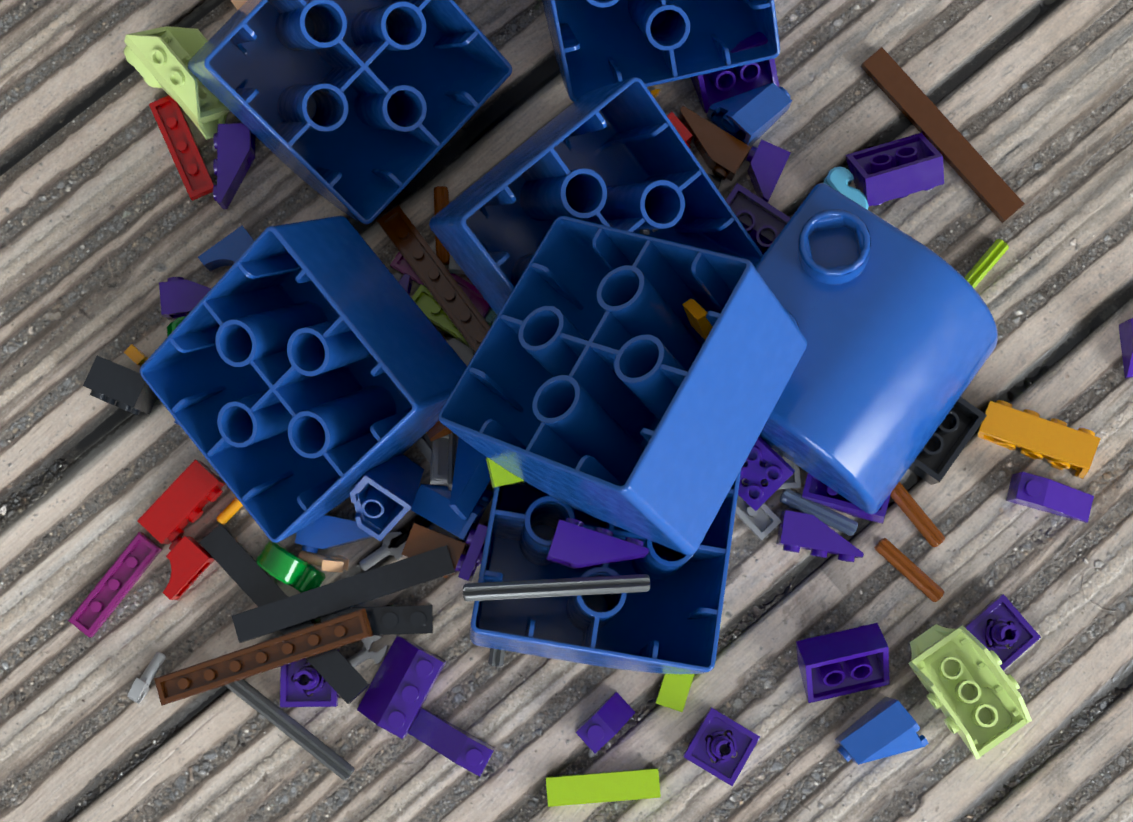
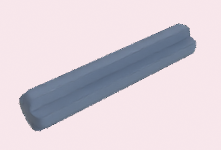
M785 489L781 494V503L802 513L814 515L824 524L849 536L854 535L857 530L858 523L819 503L802 498V495L790 489Z

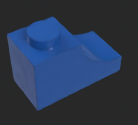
M242 225L198 256V258L210 272L222 266H232L251 246L254 239Z

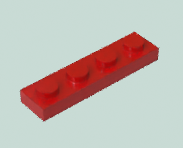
M169 95L149 103L190 199L194 201L212 193L215 184L180 105Z

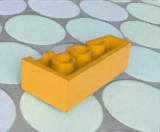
M1002 400L989 402L985 413L987 416L981 423L977 437L1009 450H1015L1016 447L1021 448L1020 452L1026 457L1034 460L1046 458L1051 467L1059 470L1073 469L1075 470L1074 476L1084 479L1090 469L1101 439L1096 437L1093 431L1085 428L1072 429L1067 427L1068 424L1059 419L1052 418L1049 421L1040 418V414L1032 410L1024 409L1022 412L1013 409L1012 404Z

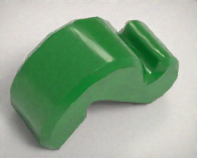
M269 540L256 559L258 566L264 571L295 588L300 593L320 587L326 578L324 572L289 552L279 542L274 543Z

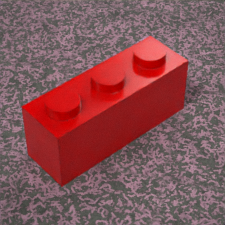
M195 459L137 522L161 544L169 545L178 537L183 536V529L189 522L194 523L202 516L204 512L202 509L209 501L212 503L219 498L223 492L221 488L225 483L203 462Z

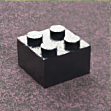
M98 355L83 384L84 387L91 390V396L111 405L115 404V406L137 416L140 415L141 411L150 415L158 398L140 373Z

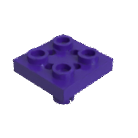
M758 437L745 461L747 465H743L741 468L738 495L757 511L794 474L795 470L762 438Z
M478 524L477 529L471 528L466 543L470 545L467 555L461 554L455 569L460 571L459 578L472 582L477 566L479 567L482 562L487 526Z
M1000 594L964 626L989 651L993 650L1002 662L1000 667L1003 671L1041 638L1004 594Z
M306 658L281 666L280 707H337L338 693L327 681L324 682L325 679L321 677L314 667H308L311 664L307 662Z
M710 707L685 750L683 757L733 787L760 736ZM726 730H730L732 732V735L730 732H727L729 738L727 736H724V732ZM707 735H711L713 737V740L711 741V738L708 737L706 742L705 737Z

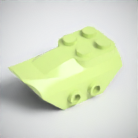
M170 26L127 34L124 40L126 44L124 48L126 60L135 67L149 86L163 88L186 112L206 140L213 138L214 133H218V124H225L230 110L188 69L189 60L208 40L198 29Z
M935 624L910 642L912 658L908 664L929 692L926 695L929 702L936 710L939 708L947 717L944 719L947 727L953 734H959L976 759L1032 721L1024 700L1018 692L1020 687L1017 681L1010 674L1006 675L1000 667L1002 662L993 650L989 651L963 625L957 629H951Z

